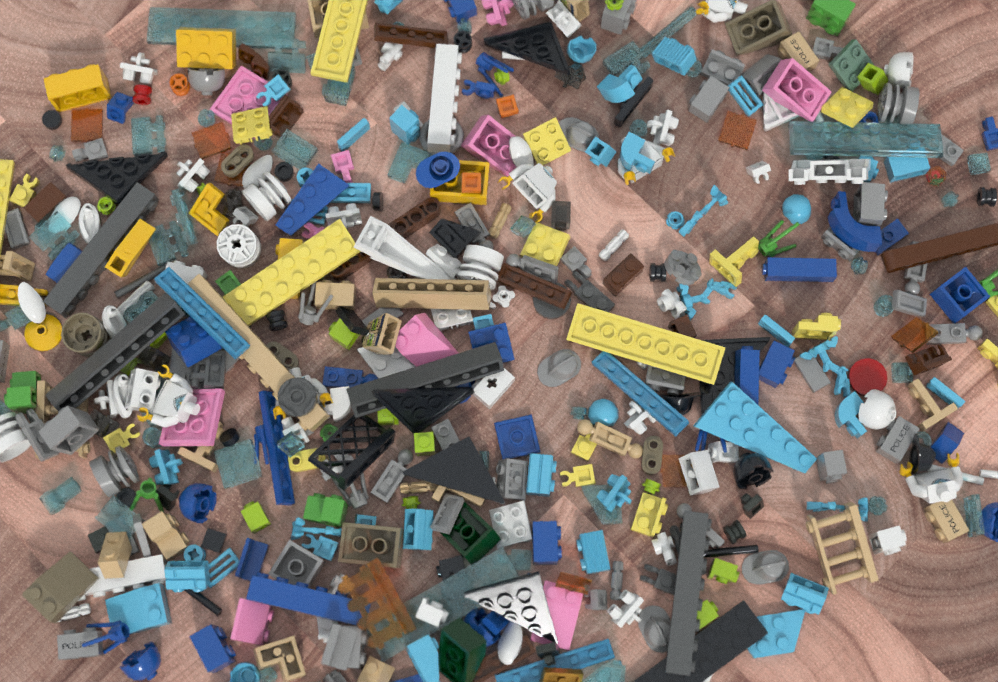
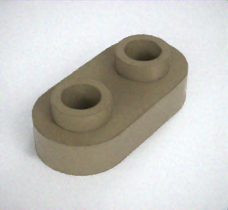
M246 144L235 148L221 163L224 175L227 177L237 176L253 160L254 152L252 148ZM243 154H248L246 158H242ZM231 166L235 167L234 170L229 171Z
M275 341L269 342L266 345L270 350L272 348L277 349L274 355L288 370L299 367L297 356L283 345ZM287 359H292V363L289 365L285 362Z
M649 436L643 444L641 467L643 472L648 475H655L661 469L663 442L657 436ZM655 442L657 447L651 448L650 443ZM653 461L655 467H649L648 462Z

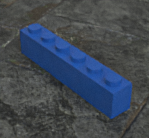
M257 572V575H252L246 596L247 600L361 627L366 626L371 603L367 602L365 597L355 596V599L347 597L348 593L340 591L331 594L327 593V588L316 586V590L308 588L309 584L298 581L296 585L289 584V579L286 578L268 579L269 574Z

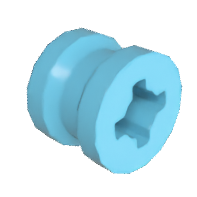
M302 168L298 171L297 180L301 188L313 172L312 169Z
M190 545L184 551L185 561H205L206 552L198 545Z

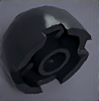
M756 453L742 454L733 467V476L737 486L745 490L747 486L755 484L756 487H759L772 478L771 472H774L768 459Z

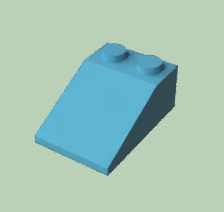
M157 583L105 600L109 622L121 620L122 623L127 624L130 634L172 624L163 584Z
M429 634L408 645L406 651L423 682H439L437 651L439 645L434 637L430 638Z

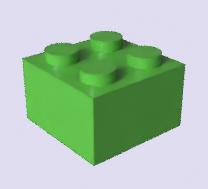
M814 0L806 19L811 24L825 29L828 34L838 37L849 20L856 4L850 0Z

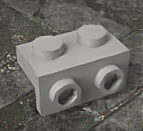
M648 365L645 384L655 392L664 390L667 391V394L678 396L684 391L686 376Z

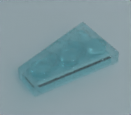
M183 189L172 190L170 200L172 206H176L178 211L175 216L178 224H182L184 230L181 232L184 243L187 242L188 246L196 244L197 239L193 224L187 216L189 214L188 206L181 197L184 195Z

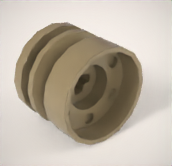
M88 313L71 315L62 326L61 337L63 343L68 349L84 357H90L111 339L104 328L103 321Z

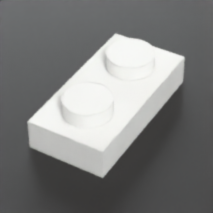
M436 244L425 253L452 278L457 277L458 272L461 271V262L448 253L445 247Z

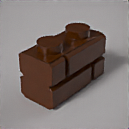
M630 253L603 279L602 284L616 297L635 277L643 272L644 265Z

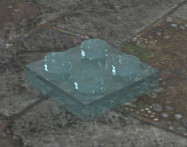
M251 439L214 451L225 489L263 477Z

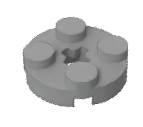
M673 250L664 262L667 273L670 276L673 274L676 277L675 281L680 284L692 285L702 275L701 268L697 263L698 259L692 253L687 254L683 251Z

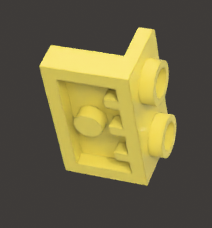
M643 492L631 530L652 538L655 536V533L659 534L662 523L659 522L661 515L665 516L668 504L665 503L666 498H659Z

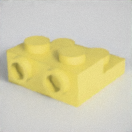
M821 313L814 321L802 319L793 328L792 336L803 339L830 340L840 330L841 319H838V316H832L831 313Z

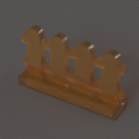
M377 557L367 563L368 568L365 565L359 567L361 571L348 578L347 575L341 577L343 582L338 584L337 589L341 594L350 593L352 600L347 604L348 610L350 612L359 610L362 618L357 621V627L360 630L369 628L372 635L367 638V646L382 649L385 647L384 642L395 636L399 639L403 637L402 632L404 634L411 633L416 630V627ZM373 578L376 580V582H377V584H378L377 586L375 585L374 581L372 580ZM367 582L370 590L358 596L355 588ZM382 596L385 597V599H386V601H387L386 604H385V602H384ZM377 600L380 607L368 614L364 607ZM392 614H394L395 618L397 619L396 622L393 619ZM386 618L390 625L377 632L374 625Z

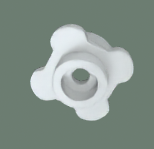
M503 285L499 286L497 294L493 295V301L507 308L511 299L515 297V293L507 290Z

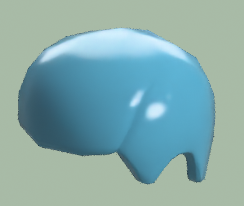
M582 36L570 40L567 45L568 56L577 63L589 62L597 50V45L591 37L584 39Z
M793 194L783 202L784 217L788 218L792 224L796 222L803 224L809 220L811 204L805 196Z
M599 399L591 404L588 409V417L593 425L596 422H600L609 427L613 426L618 420L619 410L615 403L610 400Z
M239 663L230 671L229 682L260 681L259 670L252 663Z

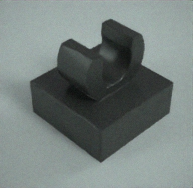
M171 484L166 487L161 485L156 491L162 507L168 511L175 506L176 499L180 493L179 490L172 493L170 491Z
M745 493L741 497L744 504V513L749 519L764 507L763 499L758 494L751 498L749 494Z
M555 642L535 646L537 655L541 659L544 658L547 666L556 664L554 655L560 654V650Z

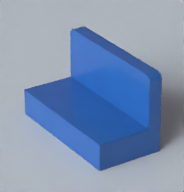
M247 538L235 576L251 581L252 575H257V572H261L269 545Z

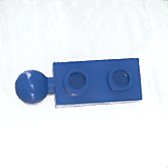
M325 366L322 384L325 387L332 388L353 387L378 379L375 374H368L363 377V370Z

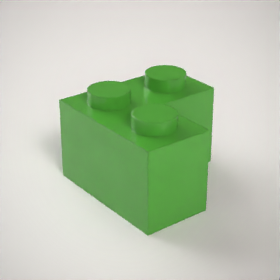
M37 371L12 373L10 388H7V394L4 395L5 405L16 413L26 414L28 409H34L36 413L37 381H41V374Z
M314 493L313 496L308 495L303 519L342 528V522H345L348 504L345 499H342V496L331 494V497H326L325 495Z

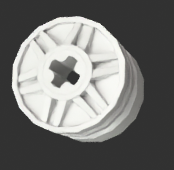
M266 171L263 173V176L267 182L258 177L257 181L261 187L257 188L251 183L242 193L264 220L269 221L277 214L273 205L276 204L283 209L285 206L281 199L287 204L292 202V199L284 185Z
M235 224L226 227L219 234L217 250L219 255L231 266L247 268L254 265L259 259L261 243L259 238L248 227ZM236 242L240 243L241 247H235L234 244Z
M467 245L463 255V260L466 263L460 265L461 271L458 272L457 278L458 280H489L490 290L495 289V281L498 279V274L494 271H500L504 256L484 246Z
M15 412L0 415V463L19 456L31 446L16 421L17 413Z

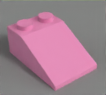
M793 58L781 60L762 89L775 102L810 122L815 120L831 94V91Z
M480 116L461 147L480 161L489 162L490 167L506 177L517 168L509 152V140L511 137L516 136L491 116Z
M426 313L415 315L399 330L395 347L416 367L458 354Z
M545 580L543 589L558 640L557 645L561 649L569 650L584 590ZM532 633L530 641L542 644L552 643V641Z
M239 598L231 639L261 646L268 642L270 630H267L268 624L273 621L274 617L272 606Z

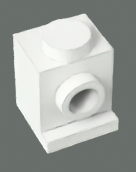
M423 598L416 617L437 627L442 623L445 624L449 612L443 609L441 603L436 601L430 603V598Z

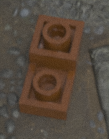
M242 43L238 48V59L246 64H251V72L268 80L269 65L256 51Z

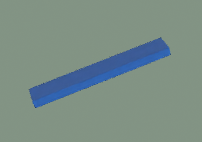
M263 390L258 393L276 505L291 506L295 504L285 438L282 432L281 414L275 420L273 409L275 408L276 398L272 395V391Z

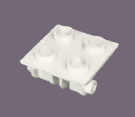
M431 309L434 324L441 332L442 330L449 329V326L453 329V325L459 328L458 324L464 326L470 325L473 322L471 310Z
M524 500L489 510L493 529L501 538L496 544L497 548L520 542H529L533 539Z

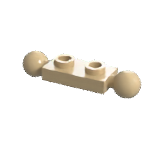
M583 419L577 425L580 434H591L589 441L621 456H625L628 451L629 456L634 459L640 458L643 455V447L640 444H630L631 437L600 422H596L593 427L589 420Z

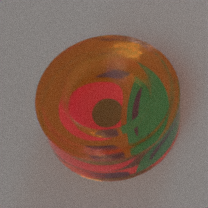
M934 166L927 172L926 179L929 184L939 186L945 181L946 172L943 168Z

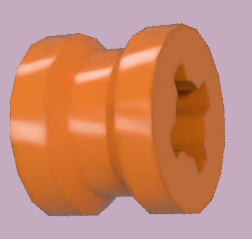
M178 73L170 78L169 85L174 94L177 96L188 94L190 84L185 75Z

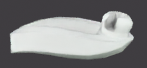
M511 137L509 140V152L516 167L521 164H532L534 166L532 151L527 142L521 137Z
M271 155L259 158L247 168L242 179L244 189L251 183L257 188L260 187L257 181L258 177L266 181L263 173L266 171L270 173L273 163Z
M68 197L56 206L48 225L50 232H59L75 220L81 207V202L77 197Z
M90 203L84 204L79 213L80 233L88 244L101 228L99 213L95 206Z
M22 282L18 287V299L21 309L29 320L34 323H41L46 317L45 304L33 287L28 283Z
M108 305L104 308L102 313L103 325L108 335L113 338L127 324L116 307Z
M120 374L115 377L111 391L118 413L122 418L126 419L133 411L125 408L129 378L125 374Z
M510 621L500 637L498 656L505 665L512 664L519 654L523 641L521 625Z

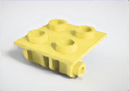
M268 106L231 114L233 141L236 144L240 143L242 145L250 141L253 142V137H255L256 141H259V137L262 140L273 136L269 123Z
M556 117L523 134L524 140L529 145L537 164L545 165L571 151Z

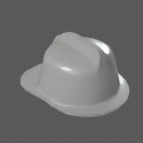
M573 117L565 118L559 122L569 146L576 150L585 152L594 137L599 138L597 130L588 122Z
M563 349L557 351L540 363L537 372L538 378L548 387H557L579 373L581 360L572 350Z
M777 550L751 554L742 564L744 578L753 584H766L782 580L789 570L787 558Z
M648 606L638 616L641 619L640 623H638L639 629L650 649L660 653L667 652L671 620L666 611L661 607Z

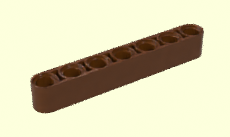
M429 197L388 225L406 239L440 215V203L436 198ZM430 205L437 207L434 211H429L427 208ZM418 215L421 219L413 221L412 217ZM398 226L406 227L402 232L396 230ZM361 251L353 256L359 258L356 263H350L347 260L338 266L343 268L342 272L335 274L331 271V277L336 281H342L373 261V259L370 258V255Z
M998 223L892 249L882 253L880 256L886 272L893 273L998 245Z

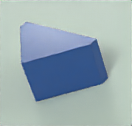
M950 422L946 423L930 446L936 453L935 460L941 464L946 461L948 453L951 455L959 446L964 432Z

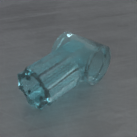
M70 477L57 488L50 489L42 494L39 499L50 515H53L65 507V503L79 494L82 489Z

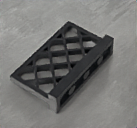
M353 415L308 457V461L336 480L338 487L345 491L394 443L396 431L390 427L385 429L367 415L357 418ZM360 418L365 422L366 426H355L354 422ZM377 430L381 434L379 436L370 437L369 431ZM353 431V437L342 438V433ZM356 431H366L367 437H356ZM354 442L355 449H344L343 443ZM357 442H368V447L358 449ZM332 443H340L341 449L330 450L329 446ZM344 454H355L356 458L345 461ZM319 455H328V461L320 462L316 458ZM330 455H342V461H331ZM332 466H343V471L338 475L332 470Z

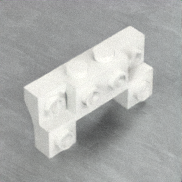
M871 159L793 160L792 167L789 169V181H794V185H803L809 180H816V183H827V180H835V183H846L847 179L852 180V184H863V180L868 179V171L871 170Z

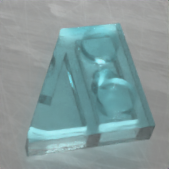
M609 485L582 486L583 494L602 525L623 523L620 507L616 505L613 511L609 512L597 499L600 490L603 489L610 493L613 487Z

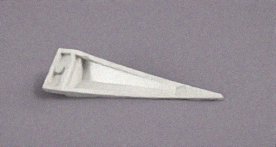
M372 216L368 219L354 245V248L370 255L371 259L419 279L458 280L449 276L442 268L411 245L388 224ZM490 301V308L495 309L496 305Z

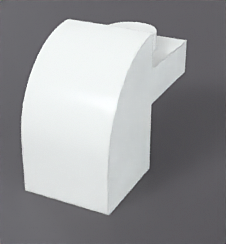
M349 386L330 389L333 403L325 405L323 409L329 415H333L335 422L345 419L351 411L352 406L346 390L350 388Z

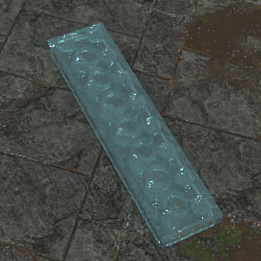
M150 7L147 43L176 45V29L180 27L236 29V47H240L243 43L250 48L294 49L296 13Z
M789 121L790 155L942 158L944 154L940 124L905 125L899 123L858 122L851 128L841 122Z
M502 547L368 623L365 629L382 661H385L406 649L411 643L428 634H433L458 617L461 618L481 606L474 600L466 598L464 591L516 578L519 575ZM423 598H430V603L432 601L441 603L443 609L449 612L445 624L442 623L437 627L416 617Z

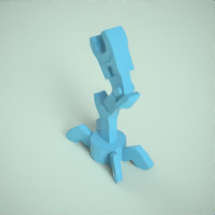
M713 185L710 192L713 200L701 211H696L692 216L693 218L687 221L678 231L683 237L692 231L699 218L701 219L703 215H706L717 201L719 206L728 204L727 196L716 185Z
M712 278L707 282V288L701 295L691 297L690 294H687L689 290L688 285L679 284L676 289L680 292V300L687 307L685 313L691 320L696 314V310L692 308L693 303L702 302L709 304L711 301L707 297L713 290L729 299H733L734 294L730 293L729 289L736 290L737 287L725 281L715 282Z
M837 336L831 338L830 341L826 340L809 349L808 352L800 354V357L806 360H811L812 357L816 358L817 354H819L823 362V371L827 372L830 369L837 374L834 395L841 394V389L843 390V397L850 395V382L846 374L849 370L844 366L832 363L826 352L830 347H836L838 342Z
M864 497L858 500V510L861 520L867 522L869 504L868 498ZM807 502L806 510H813L814 512L839 510V512H843L845 506L837 505L836 502Z
M299 517L296 518V521H292L291 540L301 538L304 532L313 534L325 533V535L330 534L341 537L342 528L337 529L326 526V528L302 527L305 525V521Z

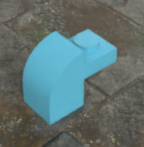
M630 64L619 77L609 74L597 88L605 100L620 103L628 100L635 94L633 89L643 78L637 68Z
M628 132L621 146V163L628 171L634 165L638 171L650 174L654 168L655 161L640 154L646 140L631 132Z
M854 391L837 406L835 422L838 428L846 424L849 434L858 439L867 430L856 417L859 413L861 402H864Z

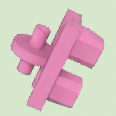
M482 0L486 10L490 8L494 10V12L486 14L487 22L490 25L498 23L502 26L507 25L505 14L510 13L509 8L513 6V1Z

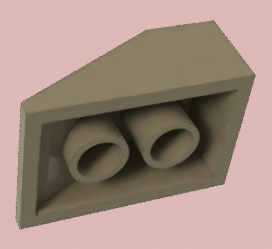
M770 0L725 23L737 56L777 45L793 35L782 6L777 0Z
M342 522L338 562L401 568L404 529Z
M70 551L37 578L22 596L49 622L57 624L99 578Z

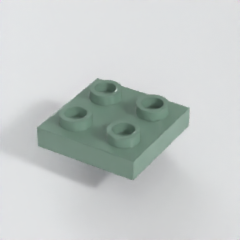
M852 39L828 65L844 88L853 92L860 85V81L857 78L868 63L874 64L857 39Z

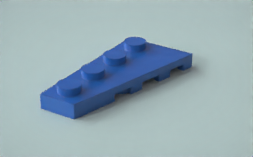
M318 164L280 217L276 226L292 237L350 185Z

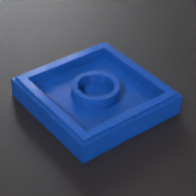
M532 414L494 423L502 459H514L528 456L530 453L537 454L541 452Z

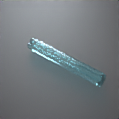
M690 6L644 44L639 49V54L643 58L647 57L665 36L667 38L671 37L695 17L696 10L694 7Z

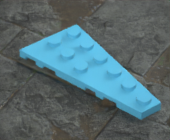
M729 382L693 425V427L761 454L766 458L802 473H806L817 460L811 452L733 382Z

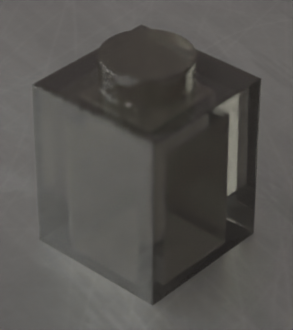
M552 201L551 228L559 231L570 229L571 202Z
M148 346L140 353L136 362L151 371H159L163 374L165 368L162 365H168L171 357L156 348Z

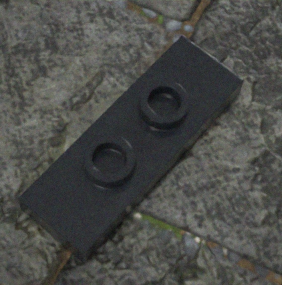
M648 76L639 88L636 86L633 89L635 94L628 102L624 101L620 106L619 110L621 111L617 114L614 125L618 128L623 125L652 88L653 79Z

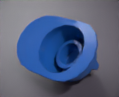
M451 152L436 153L419 163L416 168L417 181L425 188L438 187L451 181L459 173V160Z

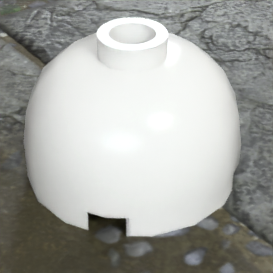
M913 52L897 53L890 59L889 64H885L884 72L892 86L898 84L900 89H903L905 86H911Z
M876 389L870 390L865 395L867 400L865 403L861 402L859 421L864 424V427L877 430L888 426L896 417L893 399L888 394Z

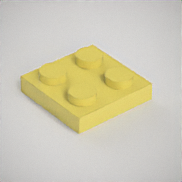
M841 87L822 106L821 113L853 128L873 108L874 102Z
M535 222L520 256L522 258L526 255L557 266L569 242L570 234Z

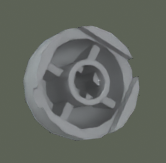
M188 68L189 83L193 89L201 91V95H213V91L219 90L224 84L225 69Z

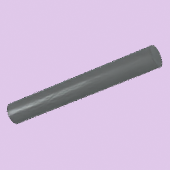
M164 264L114 291L115 295L119 298L138 288L145 281L154 279L165 270L166 265Z

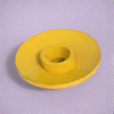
M46 314L44 321L41 323H34L29 320L24 331L25 340L30 347L37 351L51 350L62 339V325L56 317L50 314ZM44 328V333L39 334V330Z

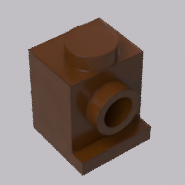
M688 315L669 322L668 328L669 330L673 328L672 332L696 338L697 334Z

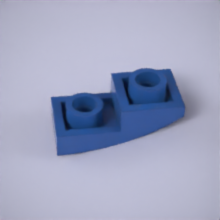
M71 242L68 243L56 257L45 275L58 283L81 254L82 250Z

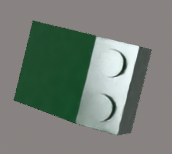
M465 502L450 534L439 532L473 567L501 540L495 530Z
M460 617L441 628L438 657L439 672L451 682H472L485 656L487 640Z

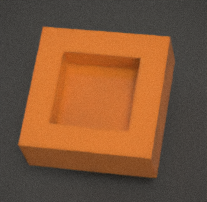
M514 94L496 99L501 118L519 114Z
M462 173V193H481V173Z

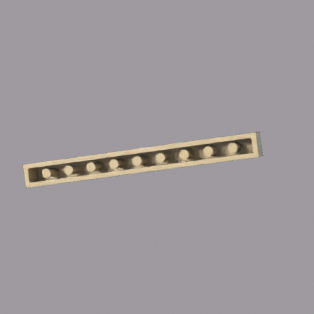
M198 274L188 285L250 344V348L239 358L241 360L245 359L249 363L247 367L254 374L257 372L262 377L260 382L266 388L270 386L274 391L272 395L278 400V391L281 385L286 380L295 378L294 375L205 277ZM317 402L315 408L309 414L298 417L300 419L298 424L305 431L309 429L313 432L330 415Z

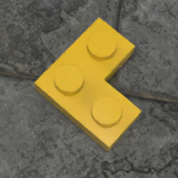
M207 183L189 211V214L216 236H219L230 221L216 210L225 194L212 183Z

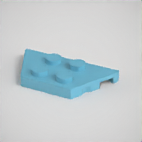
M804 609L758 616V620L767 630L768 634L748 648L753 658L794 652L805 614Z

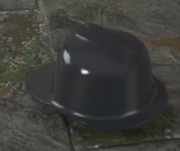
M693 392L679 394L678 396L670 394L658 395L663 397L681 415H684L691 409L694 397L702 396L705 393Z
M916 433L914 434L913 446L909 456V462L913 465L912 475H916L920 471L929 470L936 458L934 449L919 443Z

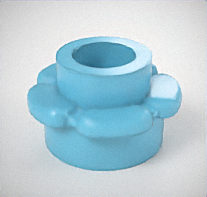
M677 211L669 213L668 219H666V224L674 230L679 229L685 223L683 215Z

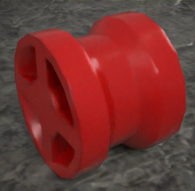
M135 85L133 88L135 95L132 97V101L139 105L151 104L150 94L152 93V88L147 85Z

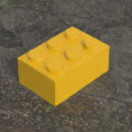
M180 27L176 29L177 67L233 69L236 67V29Z
M90 64L82 69H71L66 73L51 74L49 77L43 78L48 100L57 112L112 98L108 79L98 64Z
M459 160V173L454 179L438 187L430 188V197L436 198L439 202L487 205L490 164L489 162ZM462 173H481V193H462Z

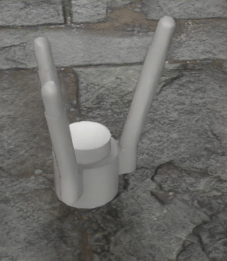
M316 282L312 284L305 308V293L302 292L298 318L305 325H313L314 322H318L321 314L333 298L331 294L318 313H316V309L311 306Z
M364 472L360 475L362 492L361 490L356 491L354 483L350 485L352 490L350 497L346 491L338 487V482L332 478L337 488L347 500L349 507L352 506L353 509H358L368 504L367 499H369L366 490Z

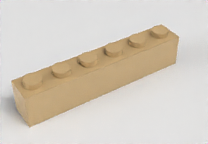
M375 278L372 292L376 307L489 310L491 301L489 280Z

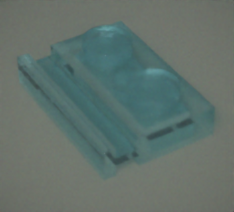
M286 129L276 143L277 145L271 150L272 153L299 170L305 168L318 152L317 147Z
M979 494L963 498L966 523L969 529L968 537H977L985 534Z
M114 495L95 517L111 532H126L128 538L136 532L132 519L136 513Z

